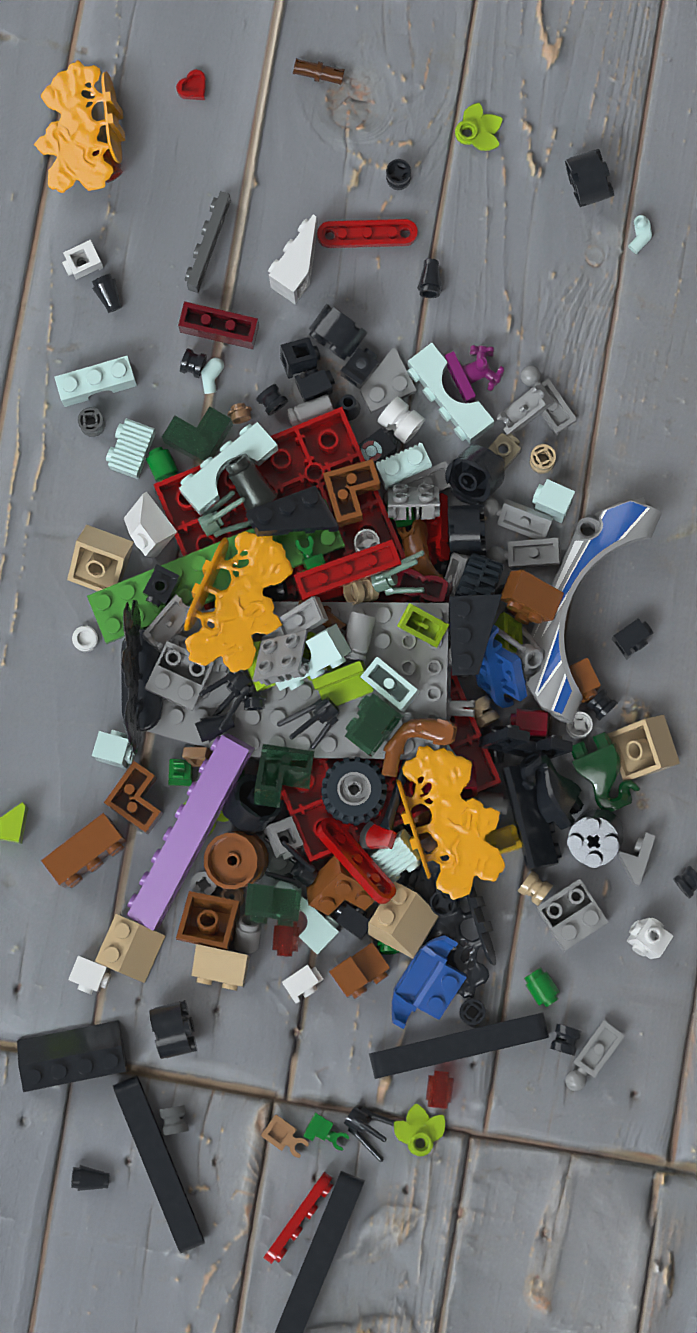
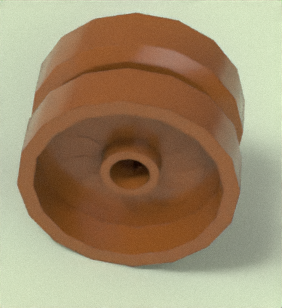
M242 830L216 836L208 844L204 853V868L208 877L215 885L224 889H239L258 882L264 876L269 863V853L265 843L258 835H247Z

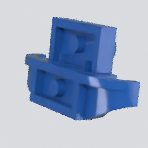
M493 625L480 673L476 675L478 686L485 690L495 704L502 708H508L514 705V702L504 696V694L506 693L521 702L527 697L526 680L523 676L520 657L516 653H511L503 648L502 643L494 639L499 632V628Z
M440 936L420 947L416 956L411 960L393 988L391 1007L393 1024L404 1029L412 1011L415 1012L417 1008L440 1020L467 978L465 973L446 963L447 955L458 945V942L447 936Z

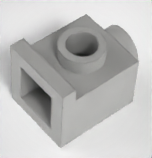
M292 816L270 824L263 830L264 834L268 837L276 858L283 856L284 860L294 857L281 844L279 838H285L287 843L296 851L303 846Z

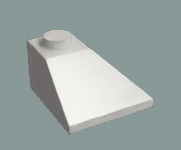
M147 492L142 494L124 517L127 529L135 545L147 557H157L177 533Z

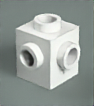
M646 918L634 922L629 930L631 935L627 942L633 946L632 949L637 954L654 959L661 957L672 940L673 935L663 928L664 925L659 920Z

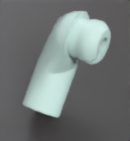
M639 215L634 219L636 237L628 245V248L635 254H638L652 238L651 223L644 215Z
M220 358L210 359L201 371L204 394L217 392L215 379L224 369V362Z

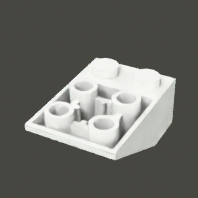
M314 214L309 220L305 219L298 228V232H300L295 240L290 239L283 249L285 253L280 260L276 259L268 270L270 272L271 288L295 305L310 286L318 230L317 219Z

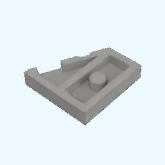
M396 348L390 350L360 389V393L371 414L387 407L397 396L403 399L416 393V388Z

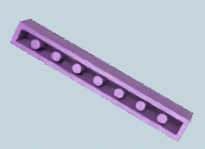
M229 733L216 737L211 746L213 753L210 759H205L200 766L199 773H201V776L197 782L194 781L187 791L189 798L185 805L181 804L175 814L177 821L174 827L170 826L164 834L163 840L166 842L162 849H157L151 859L153 866L150 872L146 871L139 882V885L142 887L138 895L134 893L127 905L130 910L126 916L152 931L160 927L221 813L231 790L255 749L254 747Z

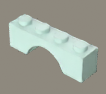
M430 343L408 360V374L415 382L420 381L424 386L422 391L431 402L436 401L440 406L438 409L439 413L446 421H452L456 426L454 431L462 441L466 439L471 444L494 426L493 418L479 401L474 403L457 402L445 392L442 385V377L447 369V361L433 343Z
M258 422L253 426L248 424L240 431L238 439L234 442L230 440L220 448L221 453L214 459L212 457L206 459L200 465V471L195 475L192 473L187 475L181 481L182 486L179 487L181 494L200 516L220 500L217 490L218 479L225 469V465L231 459L246 453L250 461L260 466L278 451V445Z

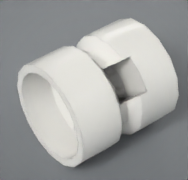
M397 396L385 408L377 422L388 431L393 429L394 436L406 444L419 431L425 422V418L415 410L409 411V405Z

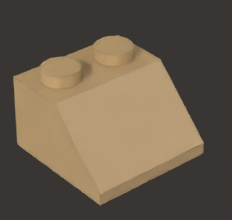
M86 524L76 540L67 580L95 591H100L121 582L130 560L134 542Z
M664 715L646 718L608 733L612 742H616L621 755L620 773L623 781L627 779L634 780L680 764Z
M394 881L396 894L388 903L379 905L368 923V935L414 959L439 916L434 914L431 907L416 892Z
M116 914L95 962L145 983L165 939V935Z
M196 944L191 976L197 977V983L212 985V981L223 983L222 988L237 991L238 986L244 987L250 956Z

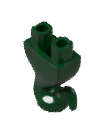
M605 731L593 736L597 751L589 754L584 741L573 745L572 756L574 761L572 763L576 771L593 785L595 801L598 807L613 812L631 804L630 788L634 791H639L640 787L632 780L627 779L619 784L618 797L612 798L610 796L612 786L620 771L621 755L616 742L613 743Z

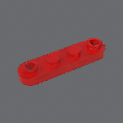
M408 219L326 221L317 230L318 241L326 248L409 246L416 241L418 235L416 224ZM402 231H408L410 235L404 238L400 235V233ZM327 233H333L335 236L333 239L329 240L325 237V235Z
M325 818L316 830L319 839L374 901L380 904L388 903L396 894L394 883L339 821L333 818Z
M326 1172L321 1175L263 1257L270 1264L274 1260L278 1263L288 1251L284 1247L289 1239L295 1241L303 1230L299 1226L305 1217L310 1220L317 1210L318 1206L315 1204L320 1195L325 1198L334 1186L330 1183L332 1177Z

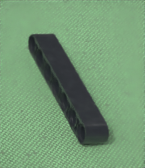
M542 1012L369 1053L374 1079L546 1039L549 1038L544 1013Z
M136 1075L114 1084L115 1095L179 1252L184 1253L205 1244L204 1237L138 1076Z
M340 1171L275 1333L304 1332L365 1180Z

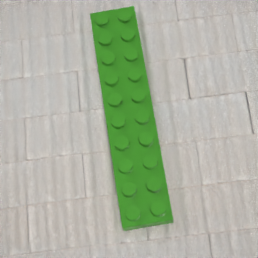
M253 528L247 530V532L256 534ZM315 530V533L305 534V531L289 532L288 535L273 536V541L283 545L286 551V558L290 561L292 569L302 565V559H304L302 552L295 547V540L300 542L302 548H306L309 544L307 536H311L314 542L312 547L314 555L322 553L325 556L345 547L339 530L338 532ZM237 535L227 538L229 546L225 560H229L238 554L235 547ZM220 542L161 565L181 577V582L173 597L178 595L186 606H191L193 601L191 591L195 583L201 584L204 577L202 567L206 560H212ZM242 551L240 555L245 556L248 552ZM237 560L239 561L238 565L233 564V567H245L249 564V560ZM221 568L213 587L225 590L231 583V574L227 569ZM155 569L87 595L106 644L125 637L123 610L127 602L131 609L132 601H138L141 616L140 628L142 629L149 627L166 607L162 604L160 607H156L146 601L147 596L143 594V590ZM233 571V574L239 577V572ZM162 582L157 583L155 586L157 591H162L165 588V584ZM209 593L205 604L216 599L215 595Z

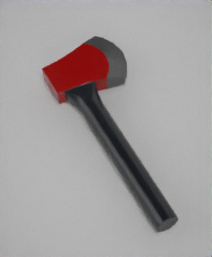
M402 760L397 779L402 782L403 788H405L407 778L404 776L402 768L408 760ZM397 781L395 782L385 817L380 826L369 821L360 833L359 842L364 850L393 848L397 833L394 832V820L401 801Z

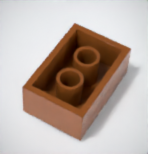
M102 813L41 861L60 886L73 888L83 880L82 875L88 870L92 873L104 864L102 860L108 855L114 857L125 848L122 844L126 840L110 818Z

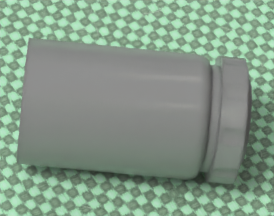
M325 394L296 405L293 409L292 407L288 408L287 415L293 427L334 409L328 395Z
M351 612L344 637L351 652L344 656V658L355 661L366 660L365 654L368 652L376 618Z

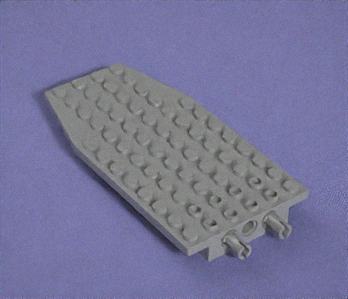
M273 602L275 607L273 613L281 617L297 607L299 602ZM321 602L323 606H329L332 609L331 612L347 625L351 612L376 618L368 652L365 654L366 660L362 662H364L367 669L376 657L380 658L420 691L419 695L405 712L397 708L376 689L370 694L337 706L341 712L336 716L339 721L330 728L317 747L312 749V743L327 722L322 724L317 720L291 740L289 736L314 716L313 711L281 727L277 726L279 721L314 704L321 698L319 691L315 690L312 681L305 677L303 678L304 684L293 690H290L288 686L280 691L277 685L260 691L261 696L267 698L265 709L246 711L244 710V703H241L232 716L235 727L223 734L229 733L254 747L255 749L250 757L337 759L347 757L355 759V757H360V759H384L386 751H383L385 744L403 723L416 718H438L450 721L451 716L474 717L475 710L464 708H475V701L451 700L452 658L451 631L449 626L436 648L397 627L409 603L361 602L352 605L355 602ZM411 603L450 625L449 603ZM215 608L202 612H213ZM198 618L192 629L189 631L183 629L179 636L188 637L199 632L202 628L201 620ZM208 621L207 625L210 628H214V623ZM321 624L310 632L318 634L327 628ZM341 629V631L343 632L342 635L343 637H345L346 631ZM253 634V642L262 641L261 637L266 634ZM345 658L346 661L340 664V668L357 661ZM228 668L227 673L211 670L203 690L225 677L230 672V669ZM247 669L240 670L252 681ZM325 671L320 676L329 673V671ZM226 682L206 695L199 696L193 711L162 698L161 719L155 727L147 730V732L211 749L214 740L202 743L195 723L201 721L200 718L211 717L231 694L226 688L229 683ZM253 684L250 692H257ZM235 697L219 715L227 714L238 697ZM418 737L410 738L405 744L404 755L401 754L400 760H411L416 757L419 746H430L435 751L441 748L447 750V745H435L431 740Z

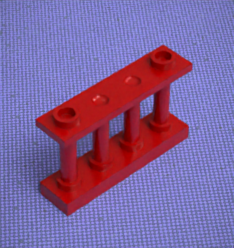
M391 539L295 574L294 578L303 602L312 596H317L321 602H325L344 595V586L400 566L401 561Z

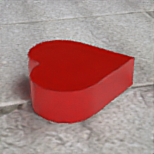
M198 69L190 71L187 74V78H183L177 83L178 95L183 99L205 100V74Z

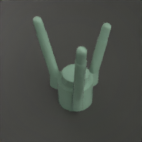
M230 491L213 507L202 513L203 516L198 518V521L207 537L214 534L215 538L224 533L251 526L249 521L220 528V526L224 525L221 517L245 501L244 497L217 512L221 506L235 495V491Z
M419 551L401 560L400 566L371 576L375 591H385L386 596L395 593L424 592L422 587L394 588V585L398 583L396 573L418 563L416 559L423 556L425 552Z

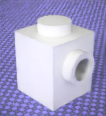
M78 956L68 980L79 984L78 990L92 995L93 990L100 992L101 987L104 989L107 987L111 974L107 973L108 967Z

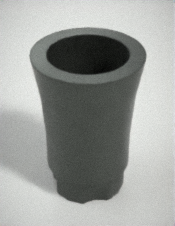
M246 453L236 456L225 465L229 478L236 487L240 497L245 498L243 504L246 512L272 502L277 497L276 491L267 483Z

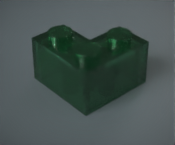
M210 406L197 428L174 415L162 435V439L168 446L202 464L209 457L214 458L233 426L232 419Z
M374 693L371 696L366 695L357 706L360 709L357 715L360 717L358 719L354 717L345 728L348 731L345 737L371 757L374 756L405 716L381 696Z
M263 744L255 784L254 804L280 808L284 786L310 789L315 751Z
M248 883L245 916L250 917L252 923L267 924L269 919L278 920L277 925L293 927V922L299 923L303 891Z

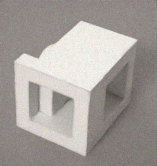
M91 240L63 252L66 260L62 264L68 276L73 274L76 280L98 269H103ZM80 260L86 261V264L82 266L77 265Z
M306 965L282 981L294 1002L298 1004L301 1002L299 996L303 994L306 998L318 990L315 985L324 979L316 967L310 969Z

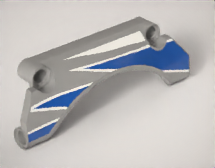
M630 500L601 511L598 520L585 517L577 523L575 533L552 584L554 588L564 593L553 621H545L541 624L535 623L531 632V636L537 645L544 650L542 662L535 668L532 674L523 673L527 687L540 707L550 712L554 718L560 721L572 723L583 699L570 672L564 645L565 621L571 600L585 576L605 557L628 544L652 537L661 512L651 506ZM590 527L594 530V534L585 536L581 533V529Z

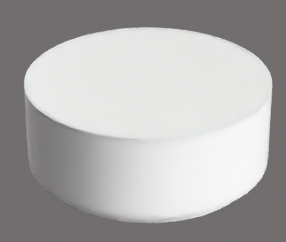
M90 626L78 627L72 636L74 646L82 652H90L95 649L99 640L98 634Z

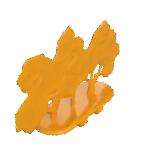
M79 60L71 63L68 70L58 72L51 84L41 93V98L46 106L61 113V118L59 121L51 122L46 128V134L39 137L33 144L43 155L49 154L57 157L52 167L48 170V186L60 193H64L67 189L71 188L76 180L80 181L88 191L104 188L106 186L105 181L110 178L114 171L112 166L104 161L103 154L107 149H110L113 159L118 164L121 163V142L126 141L125 132L119 124V120L123 119V110L117 103L114 85L107 71L102 73V93H100L94 87L101 75L100 68L95 65L84 66ZM89 82L92 87L88 88L85 84ZM83 90L92 92L91 96L95 97L87 99L82 96L81 92ZM103 101L105 119L96 121L92 118L91 110L97 102ZM88 102H93L91 106L86 107ZM103 125H106L108 143L97 141L99 129ZM100 150L98 155H92L94 151Z
M247 531L241 532L236 536L235 547L238 554L229 560H225L229 541L226 537L221 540L212 560H206L202 567L204 577L201 584L195 583L191 591L193 601L185 619L184 630L189 631L192 629L198 618L201 620L202 628L199 632L188 636L185 640L186 649L190 653L189 661L206 666L221 656L223 657V663L230 669V672L249 669L252 666L257 651L252 635L255 633L268 635L282 626L278 615L273 613L275 607L272 599L263 596V588L279 584L290 576L293 572L291 563L286 558V551L283 545L273 541V536L257 537L256 534ZM242 551L248 552L245 556L240 555ZM237 560H249V564L245 567H233V564L238 565L239 561ZM221 568L227 569L231 574V583L225 590L213 587ZM233 571H238L239 577H236ZM209 593L214 594L216 598L215 610L213 612H201ZM208 621L214 623V628H210L207 625Z
M419 746L416 757L406 761L402 768L404 776L416 784L414 795L412 797L406 796L402 782L396 779L405 808L401 816L404 825L410 823L413 836L410 837L409 841L412 850L418 849L427 878H431L428 862L433 860L440 865V873L436 881L437 889L449 894L450 898L455 900L470 894L474 876H478L481 880L495 882L499 877V873L503 872L505 862L499 849L484 841L486 834L496 830L500 811L490 807L484 808L483 804L474 798L467 801L462 799L460 794L463 788L467 786L471 776V761L462 756H455L452 751L445 748L434 751L430 746ZM424 777L422 783L418 784V778ZM427 782H430L432 785L430 792L421 798L420 795L424 794L421 789ZM430 798L433 801V803L428 804L425 802V800ZM418 804L427 806L432 814L430 824L416 827L411 809ZM428 832L437 841L438 847L430 854L425 855L419 834ZM445 855L449 856V860L442 861V859L440 858L441 856Z

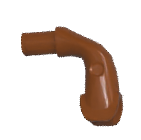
M419 518V520H414L411 530L406 527L397 528L403 542L406 558L419 551L425 552L423 556L416 559L418 563L410 568L424 576L433 575L443 578V575L434 568L429 556L426 523Z
M416 718L403 723L383 748V751L386 752L381 775L397 777L401 754L404 755V748L408 739L418 737L431 740L435 745H449L455 741L456 725L451 721L438 718Z

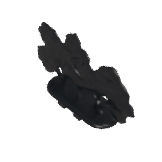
M137 600L132 601L131 609L128 602L125 604L123 610L125 638L121 647L123 724L127 732L129 745H131V751L135 755L138 752V745H140L142 740L141 732L155 727L162 714V697L145 690V686L161 653L142 638V634L146 629L140 628L141 616Z
M424 851L425 855L430 854L432 852ZM448 855L440 857L442 861L449 860ZM433 860L428 862L431 872L430 879L427 878L421 861L419 869L415 868L411 872L404 870L400 873L401 877L396 881L416 892L429 906L432 895L441 891L436 887L440 865ZM472 884L470 894L466 895L471 911L465 913L459 908L454 915L439 916L422 944L423 946L430 940L440 936H447L458 942V945L447 955L446 963L466 974L467 978L456 993H459L463 998H474L476 987L485 984L489 978L488 969L484 964L476 961L477 952L480 947L483 948L489 963L496 965L495 951L489 932L494 930L491 921H485L481 907L486 906L483 896L477 897L474 884ZM470 918L474 919L479 938L473 941L466 939L460 929L462 921ZM462 940L466 941L468 944L462 946L459 942ZM471 947L472 950H469V954L472 955L463 962L461 960L463 951ZM471 961H474L475 966L469 968V963Z

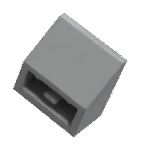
M166 641L145 686V690L193 711L199 699V693L205 686L214 662L203 666L189 661L190 653L188 650Z
M578 879L536 907L563 952L609 923L581 879Z

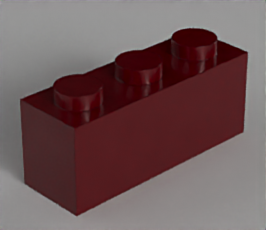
M184 301L178 327L180 333L253 350L259 329L258 318Z

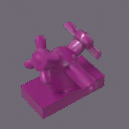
M472 345L470 355H477L476 361L464 366L460 365L454 351L444 356L447 361V369L464 403L475 402L476 395L471 387L472 383L485 377L490 381L487 388L489 391H492L494 386L500 383L504 368L500 366L497 373L490 369L487 362V356L493 357L494 347Z

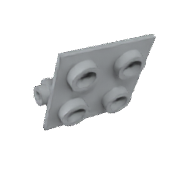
M397 484L393 487H388V518L406 520V507H409V520H411V507H416L417 520H419V507H422V519L440 517L439 486L434 487L432 484H420L418 487H408L405 484Z
M304 630L262 640L253 682L259 681L261 684L270 685L271 683L291 680L292 677H305L309 673V666L307 663L302 662L308 631Z

